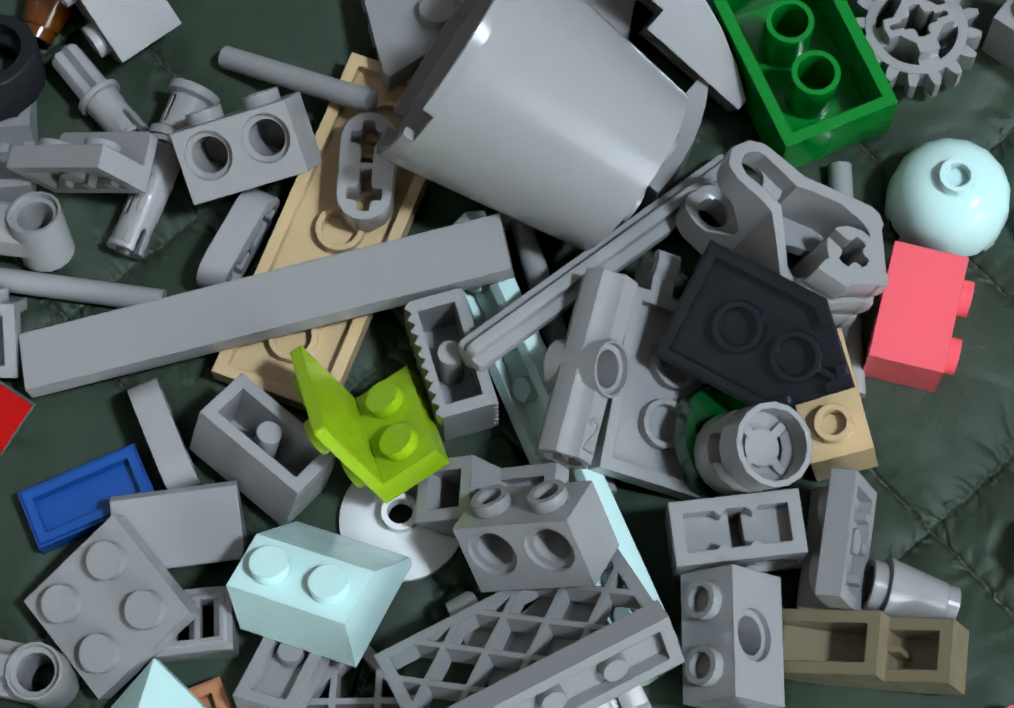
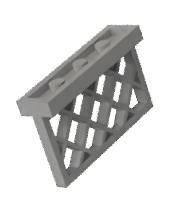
M618 548L609 562L612 571L604 587L583 586L499 591L374 655L400 708H429L433 698L457 702L447 708H596L685 662L668 614L658 600L653 601ZM539 597L553 599L545 617L520 614L525 604ZM570 601L596 604L588 622L562 619ZM613 606L638 609L609 625H605ZM480 627L494 629L484 648L461 645L466 634ZM511 631L536 634L527 653L503 650ZM553 637L578 640L545 656ZM421 657L434 659L424 679L402 676L397 672L398 669ZM452 662L475 665L466 685L442 681ZM494 667L517 670V672L502 680L484 687ZM409 695H415L413 701Z

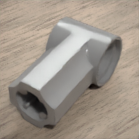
M38 191L21 195L13 202L0 201V255L21 257L25 266L30 270L41 273L60 269L71 260L74 255L75 244L59 200L55 196Z
M0 639V698L31 704L37 708H64L75 699L80 689L81 676L64 654L42 642H29L25 644ZM53 663L55 672L52 682L45 689L34 691L32 678L35 671L41 665Z

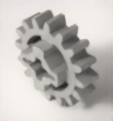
M858 0L854 16L891 88L896 83L904 85L906 99H912L917 86H924L930 97H934L938 94L941 80L955 87L960 81L962 69L971 70L977 52L974 50L978 49L982 38V30L973 28L979 16L978 8L963 9L965 0ZM890 10L892 13L891 18L884 19L881 27L876 28L878 19ZM953 40L952 49L940 59L938 55L939 50L946 48L948 41Z

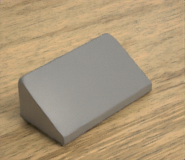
M237 480L110 497L111 516L124 515L166 569L242 559L246 552L247 532Z

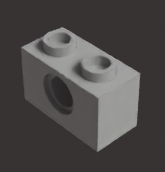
M735 564L681 574L682 654L685 662L682 663L683 705L697 708L785 707L781 577Z

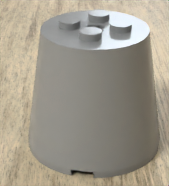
M462 0L428 49L392 112L402 118L397 130L395 131L387 126L381 134L376 151L378 155L397 166L582 251H587L602 242L621 221L626 222L635 213L644 198L645 190L660 167L670 158L678 144V134L688 110L689 98L682 89L586 0Z

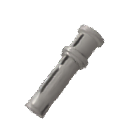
M172 78L167 90L171 96L159 122L151 123L148 130L158 137V143L146 193H129L119 220L106 243L110 249H116L115 252L131 259H143L150 237L160 219L181 169L170 134L188 125L186 114L220 103L219 97L212 91L187 79Z

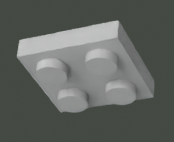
M112 515L24 600V603L99 700L111 699L201 613L124 515Z

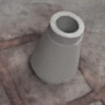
M888 557L885 562L875 559L869 562L863 610H882L889 617L956 619L961 604L960 587L949 585L947 582L893 557Z

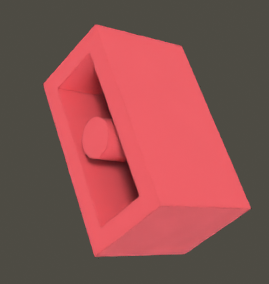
M895 240L886 265L888 285L879 295L864 360L863 370L866 377L935 393L943 374L954 376L963 339L952 337L956 316L967 317L975 288V282L965 280L969 261L968 257Z

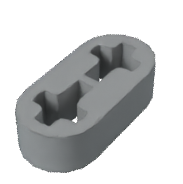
M373 112L360 113L352 117L344 126L340 141L336 189L337 203L340 215L345 223L361 231L376 230L385 225L392 216L395 201L397 165L377 154L378 144L374 147L373 163H366L363 158L360 143H364L366 134H377L379 141L381 134L387 126L395 130L389 119ZM371 180L376 200L371 201L369 210L360 211L355 200L361 196L362 181Z
M256 187L240 193L201 260L196 277L198 286L204 288L245 277L275 224L280 208V200L277 197Z
M157 377L128 388L129 398L166 488L174 489L201 484Z

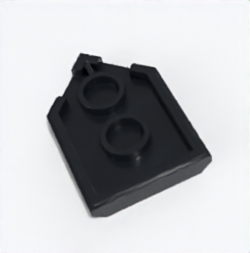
M710 239L652 355L749 406L776 401L792 407L854 388L855 384L827 298Z

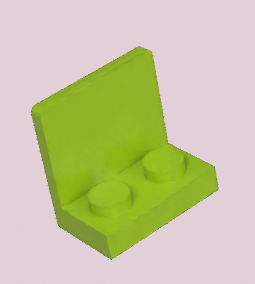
M300 345L290 352L296 377L291 380V384L297 397L306 407L309 417L304 422L306 434L320 453L326 455L332 452L340 460L345 473L356 487L362 489L367 485L387 504L450 463L421 380L407 365L385 380L378 382L355 399L303 346Z

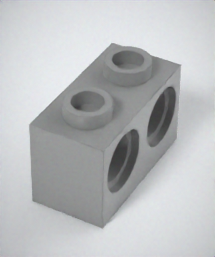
M276 86L242 97L245 108L224 114L221 104H216L185 115L188 125L170 134L194 205L308 172L323 161L300 91L281 97ZM264 119H271L277 122L284 130L285 144L283 148L273 147L264 139L262 134ZM208 136L218 138L226 146L228 152L226 165L218 164L209 157L206 150Z
M549 480L532 486L507 488L504 485H492L479 490L471 498L470 504L452 528L481 593L595 586L619 547L615 533L592 480L567 483L561 480Z
M799 488L668 502L664 522L673 583L681 582V574L728 564H735L763 573L800 569L807 556L808 546Z

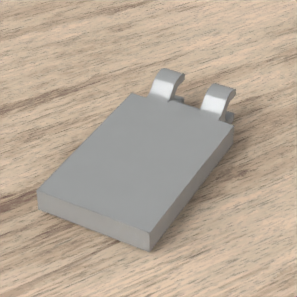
M658 249L655 251L653 260L644 256L640 257L636 266L635 281L638 283L622 343L629 357V380L624 391L619 396L608 398L591 465H588V470L684 501L710 498L707 495H697L686 485L684 472L678 462L674 443L675 425L678 418L677 408L680 401L687 395L693 394L705 382L652 355L680 298L673 296V292L680 271L681 257Z

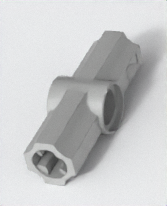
M586 268L585 274H582L566 338L555 340L548 347L543 365L544 379L551 390L534 454L547 462H557L568 468L587 469L588 465H591L608 398L619 396L627 385L630 364L627 351L622 343L638 283L626 274L612 272L605 268Z

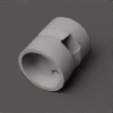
M773 401L719 414L704 423L696 436L694 458L696 469L703 481L714 491L730 496L791 485L801 478L808 468L813 445L810 430L803 417L789 405Z

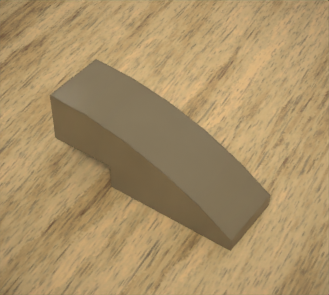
M782 609L784 679L883 691L965 695L969 630L954 618L889 617L882 610Z

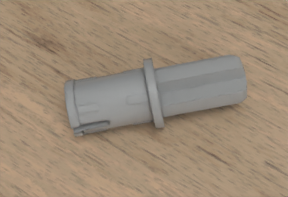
M76 44L65 45L61 51L52 57V66L80 99L79 111L83 115H90L104 132L149 130L147 124L132 110L120 94V84L115 79L106 80L83 50Z

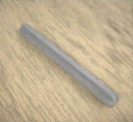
M724 155L716 156L613 230L598 245L582 252L462 338L458 344V351L463 357L465 365L470 369L474 368L477 371H484L575 304L582 274H585L586 268H605L618 273L678 229L676 217L682 200L688 194L704 185L718 186L717 171Z

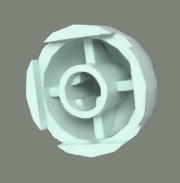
M941 138L922 143L902 159L889 181L886 190L884 212L888 224L891 221L893 229L899 235L898 241L968 257L976 255L982 250L985 252L994 245L1008 219L1010 185L1004 168L988 150L968 140Z

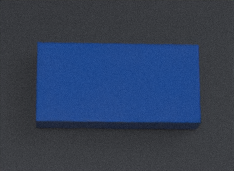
M133 443L17 494L37 546L43 554H46L93 534L111 517L110 497L155 491V488L139 449Z

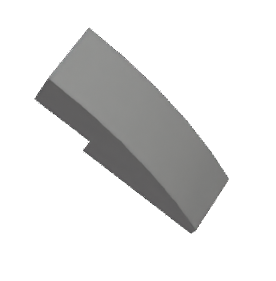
M638 0L654 14L638 33L694 83L699 78L709 85L708 95L727 112L739 110L746 102L737 64L724 32L707 1Z

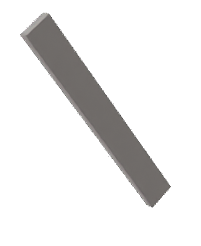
M498 213L18 334L25 391L32 398L403 306L409 301L456 288L468 290L515 278L502 219Z

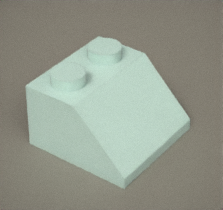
M295 521L257 533L226 587L240 629L356 668L406 577L412 562L411 557Z

